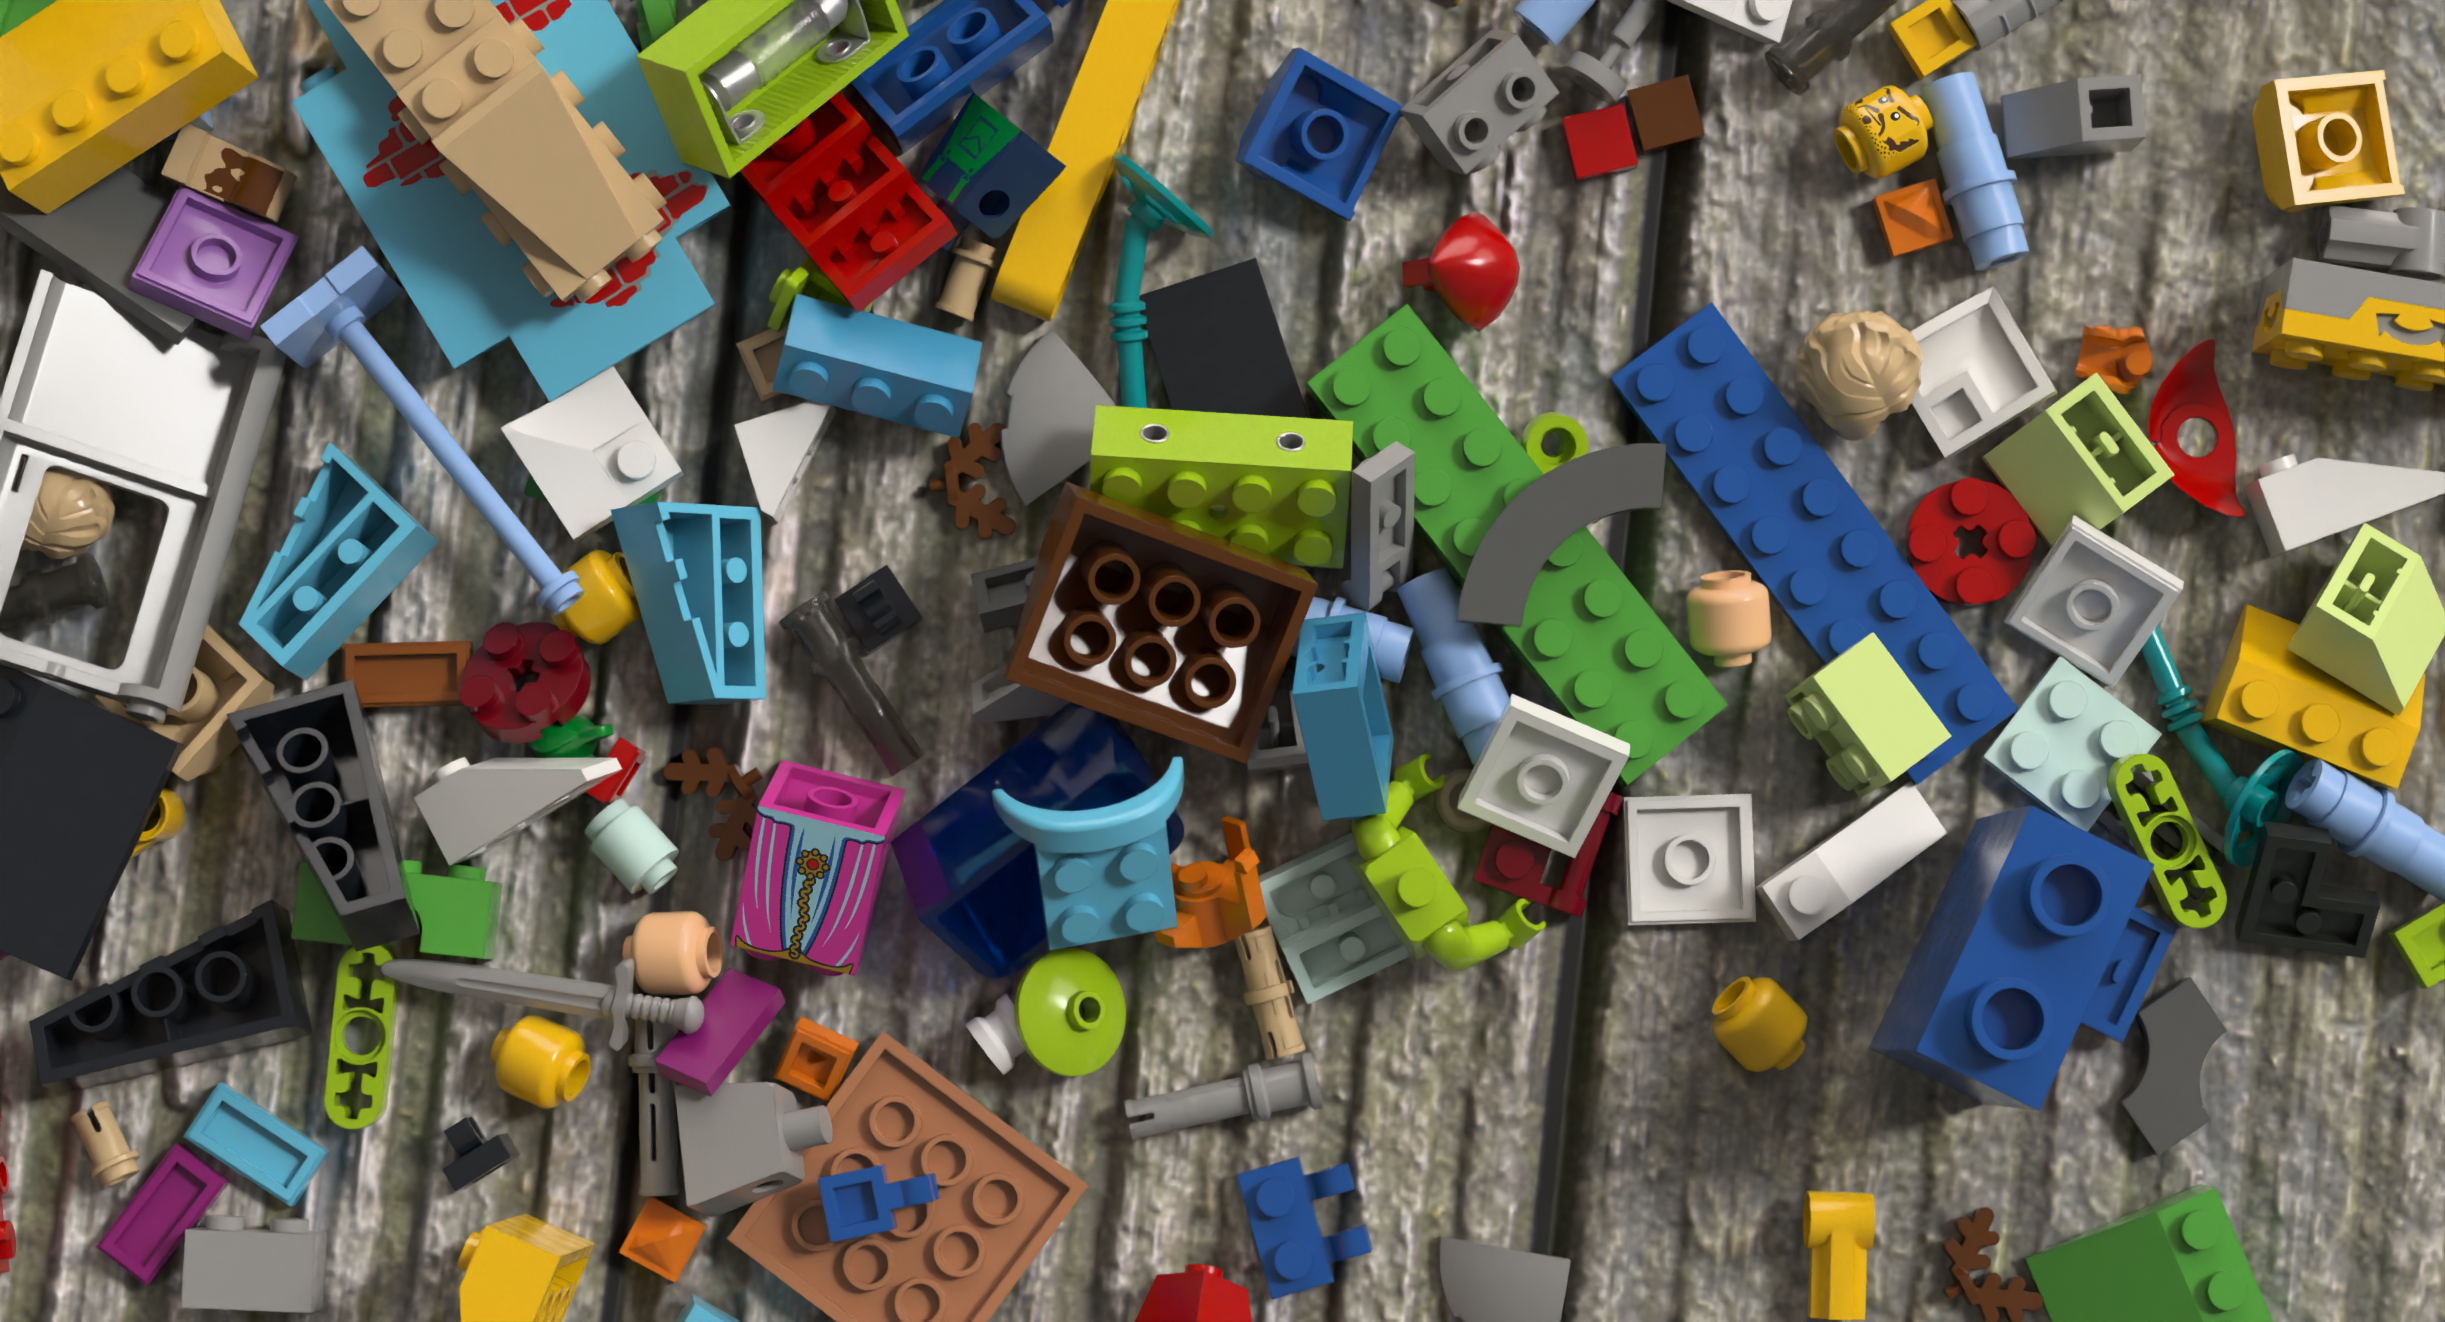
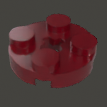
M502 622L494 625L486 632L483 638V645L474 653L467 664L459 696L469 714L489 737L506 743H527L544 737L540 730L549 727L555 721L559 720L561 725L564 726L575 717L587 699L592 676L581 647L569 631L560 630L557 625L545 622H528L517 626L510 622ZM532 673L538 677L535 683H525L521 691H516L515 684L522 677Z

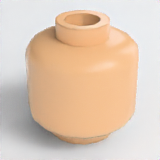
M1729 570L1702 575L1700 577L1701 585L1691 589L1686 600L1691 647L1703 655L1713 656L1714 665L1718 667H1736L1751 663V653L1763 649L1771 641L1772 628L1767 588L1763 584L1751 580V573L1748 571Z
M652 912L643 916L638 921L633 935L626 937L622 955L623 960L633 959L635 963L634 977L644 992L653 996L694 995L705 990L711 979L719 975L723 964V942L718 929L710 926L707 919L698 912Z

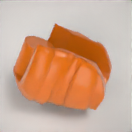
M2084 325L2074 377L2085 381L2097 372L2112 393L2116 392L2121 395L2131 393L2154 367V358L2147 345L2143 329L2137 326L2116 329L2111 328L2110 325H2096L2094 327Z

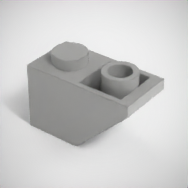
M2141 74L2077 78L2014 92L2000 97L2005 160L2131 152L2146 138Z

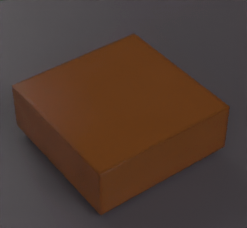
M1688 75L1627 90L1625 96L1642 155L1703 139L1705 133Z

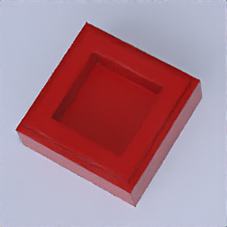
M1624 104L1562 118L1561 126L1575 182L1637 168L1638 160Z
M619 737L606 758H617L622 770L587 790L586 793L607 805L620 799L646 759V752Z

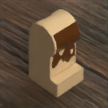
M189 123L180 129L161 172L165 178L178 187L181 184L240 211H245L273 223L278 222L297 178L294 173L211 136L208 132Z

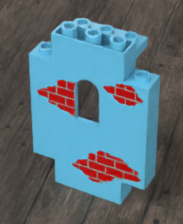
M323 0L306 1L347 69L337 74L331 66L314 74L299 85L304 94L291 102L454 369L464 367L511 339L548 401L551 402L716 306L678 239L732 207L711 172L681 162L636 58L639 52L608 0H490L510 25L521 18L545 49L535 57L552 77L562 69L586 99L576 109L591 128L603 121L627 152L617 160L630 177L635 179L644 172L667 201L658 210L667 222L657 230L663 240L636 262L632 263L628 256L625 255L607 269L606 272L612 280L583 303L580 302L576 295L565 302L555 292L546 299L539 293L521 270V267L530 261L514 240L506 247L499 243L480 219V216L489 210L473 189L464 196L460 194L438 166L447 158L431 142L433 139L430 138L422 145L397 115L407 107L396 94L397 92Z

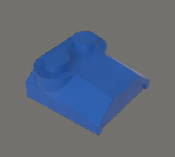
M1300 47L1294 48L1271 77L1241 137L1236 162L1245 166L1253 176L1262 180L1272 181L1346 221H1351L1355 214L1353 209L1400 117H1403L1399 111L1403 106Z

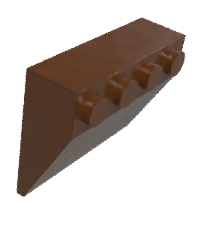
M1066 482L1041 545L1004 677L1006 680L1247 764L1319 584L1300 566Z

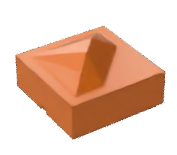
M1935 178L1877 195L1872 199L1891 260L1948 243L1954 239Z
M801 1016L794 1027L773 1078L829 1103L839 1090L859 1043Z
M649 1196L619 1253L676 1283L681 1277L708 1224L656 1196Z

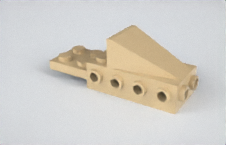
M323 0L407 106L397 114L406 127L422 145L430 138L433 139L431 142L447 158L438 165L462 196L473 189L489 209L480 216V219L503 247H506L514 240L530 260L521 267V270L545 299L555 292L562 301L567 302L576 295L580 302L583 303L612 280L606 272L607 269L625 255L628 256L632 263L636 262L663 240L657 230L667 222L658 210L667 201L644 172L635 179H632L617 159L627 151L603 121L591 128L576 107L586 99L562 69L552 77L535 57L545 48L521 18L510 25L490 0Z

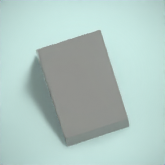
M1295 669L1284 670L1247 761V775L1309 767L1292 696Z

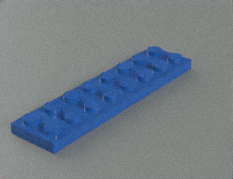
M1712 302L1610 377L1608 380L1653 441L1656 444H1666V458L1759 582L1767 588L1771 598L1820 663L1825 666L1852 645L1874 632L1950 733L1951 737L1904 772L1905 776L1909 781H1912L1914 786L1918 785L2018 710V707Z

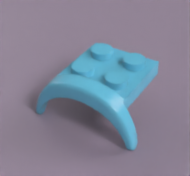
M1173 757L1170 767L1164 776L1146 791L1123 802L1096 809L1080 811L1040 809L1013 799L1001 788L992 791L993 804L999 817L1012 831L1034 844L1045 929L1050 950L1178 927L1166 820L1175 810L1183 792L1184 765L1182 757Z

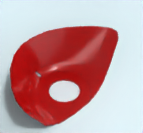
M2208 339L2195 345L2187 352L2161 383L2150 407L2148 421L2149 442L2156 441L2158 443L2153 447L2174 473L2170 480L2181 491L2202 505L2219 513L2232 517H2243L2245 511L2236 496L2235 434L2228 407L2220 391L2214 370L2216 343L2213 339ZM2202 417L2210 421L2215 427L2217 443L2214 450L2208 455L2193 457L2186 454L2180 448L2177 440L2178 430L2187 419Z

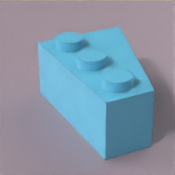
M331 442L328 443L320 459L324 464L307 498L301 497L293 513L297 518L280 553L274 552L239 622V625L283 668L306 681L439 543L366 471Z
M651 502L611 509L610 511L668 704L722 705L766 699L760 507Z

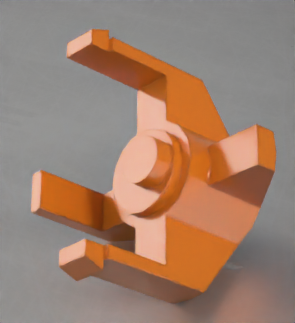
M1227 815L1221 819L1228 858L1222 864L1211 861H1198L1183 867L1171 863L1178 927L1154 931L1157 942L1174 948L1215 947L1252 931L1265 919L1267 914L1256 867L1260 861L1255 851L1250 847L1245 821Z

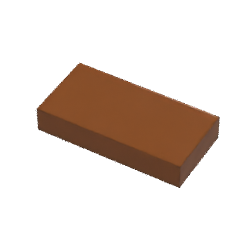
M433 641L342 644V682L354 680L364 708L464 706L460 700L459 693L464 671L473 656V642Z

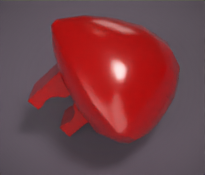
M1475 211L1456 219L1446 229L1430 257L1402 262L1403 287L1423 286L1425 291L1436 290L1451 313L1459 321L1478 332L1502 314L1517 287L1520 271L1517 253L1510 241L1485 215Z

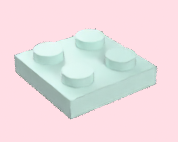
M2059 656L2053 660L2018 706V710L2011 715L1979 758L2054 816L2088 832L2112 800L2107 789V776L2112 765L2119 758L2128 754H2147L2162 733Z

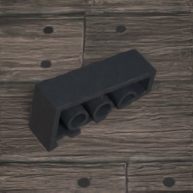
M348 680L228 713V719L245 756L356 952L420 934L369 719L354 680Z
M271 899L251 909L252 913L226 926L220 925L198 936L199 940L165 957L160 955L140 965L139 970L111 984L105 983L29 1021L40 1084L62 1094L312 1035L295 941L291 939L292 925L289 911Z

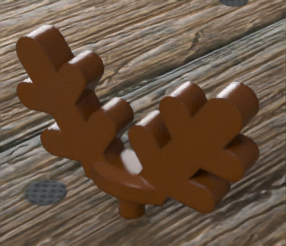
M1001 423L992 424L984 432L980 424H970L967 429L970 444L963 448L959 438L951 437L947 442L950 461L943 465L944 478L929 480L930 492L946 491L947 506L955 508V527L958 530H965L969 525L970 517L977 521V536L981 540H988L992 535V530L1002 536H1010L1014 533L1016 524L1014 520L1002 514L1007 507L1005 499L996 498L986 505L979 501L986 494L985 486L976 484L964 493L959 490L958 476L962 473L978 480L982 478L984 468L976 463L977 460L983 458L996 463L1001 459V450L996 447L1000 442V431L1005 429V426Z
M712 747L707 750L706 757L709 764H703L699 753L695 749H686L682 753L684 763H669L664 767L663 771L664 776L668 780L683 781L681 790L684 794H695L702 781H709L706 786V794L709 797L720 796L727 782H731L738 793L737 799L721 800L717 804L716 808L720 814H730L727 823L713 824L709 828L711 837L720 838L715 850L716 858L720 861H729L733 859L738 848L743 851L750 848L752 837L745 828L747 823L754 828L757 807L754 804L758 799L752 784L762 779L763 776L757 767L744 774L737 764L729 765L723 751L718 747Z
M1980 1207L1974 1211L1971 1220L1967 1217L1956 1218L1954 1227L1962 1237L1960 1244L1956 1239H1945L1941 1245L1943 1251L1952 1261L1948 1270L1954 1281L1953 1284L1943 1289L1946 1298L1950 1301L1961 1294L1968 1305H1977L1984 1322L1998 1321L1999 1313L1996 1307H2002L2009 1322H2021L2024 1318L2022 1309H2039L2043 1304L2042 1296L2037 1292L2023 1291L2026 1282L2022 1277H2011L2002 1290L1998 1289L2001 1283V1277L1998 1273L1990 1272L1985 1274L1978 1288L1969 1276L1971 1269H1987L1991 1264L1989 1256L1978 1254L1981 1246H1993L1999 1242L1998 1233L1988 1231L1994 1219L1993 1211L1988 1207Z

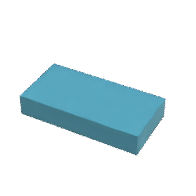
M225 1082L218 1083L183 1136L290 1207L296 1205L330 1153L329 1150Z

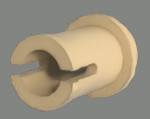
M962 236L959 247L952 246L950 250L955 255L935 308L973 322L975 316L973 314L990 270H997L999 267V263L994 261L998 249Z
M102 1101L91 1105L100 1124V1132H96L85 1109L74 1114L70 1120L75 1125L94 1166V1169L90 1171L92 1179H100L103 1187L108 1188L124 1182L140 1172L136 1163L140 1158V1154L137 1150L130 1151L111 1110L110 1102Z

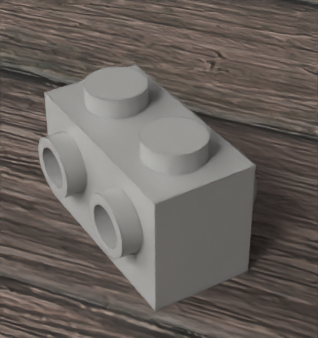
M1491 29L1399 111L1443 169L1466 175L1469 172H1478L1490 165L1500 154L1498 146L1515 131H1525L1539 122L1547 112L1545 105L1560 92L1517 33Z

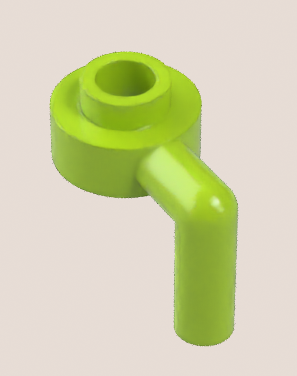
M1548 412L1536 416L1527 424L1521 436L1520 445L1543 474L1567 461L1588 453V438L1583 427L1573 418L1561 413ZM1556 432L1560 437V447L1554 454L1545 455L1541 448L1542 439L1548 433Z

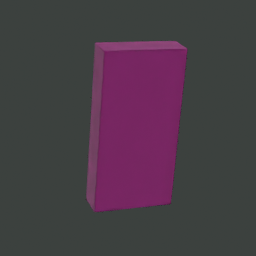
M731 968L726 971L702 1001L705 1014L701 1027L692 1034H685L682 1030H679L655 1060L660 1075L710 1097L785 1004L779 988Z
M175 1143L96 1247L146 1286L152 1285L185 1242V1229L194 1228L199 1224L231 1181L184 1145Z

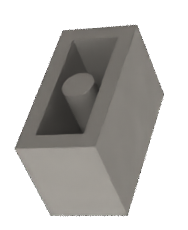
M206 1215L205 1227L199 1226L185 1229L181 1308L313 1313L323 1309L327 1231H309V1219L270 1218V1229L244 1228V1216Z

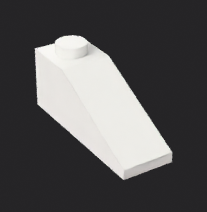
M2290 454L2259 466L2258 470L2261 478L2244 486L2270 557H2274L2364 524V522H2370L2444 495L2445 472L2326 458H2315L2298 465L2295 454Z
M463 757L433 772L431 776L436 784L415 796L414 799L450 866L490 851L622 770V767L617 758H492L470 766L466 757Z
M1909 781L1757 885L1755 893L1788 941L1800 940L1862 897L1946 835L1947 832L1912 781Z

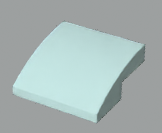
M1352 832L1259 875L1267 921L1269 925H1272L1275 938L1307 1004L1410 957L1402 942L1346 862L1359 853Z

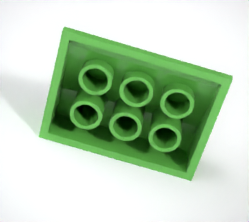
M2198 1184L2023 1258L2036 1290L2042 1296L2043 1306L2050 1322H2274L2217 1188L2213 1186Z

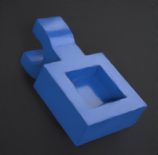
M885 1164L818 1178L830 1242L896 1229L898 1227L894 1209L940 1199L935 1173L888 1183Z

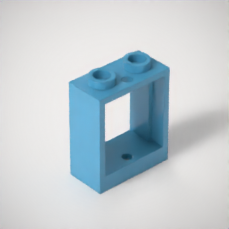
M1366 612L1305 619L1300 631L1292 696L1322 821L1341 818L1358 820L1368 815L1385 814L1387 810L1394 736Z

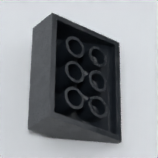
M0 665V950L72 981L184 745L39 676L4 665Z

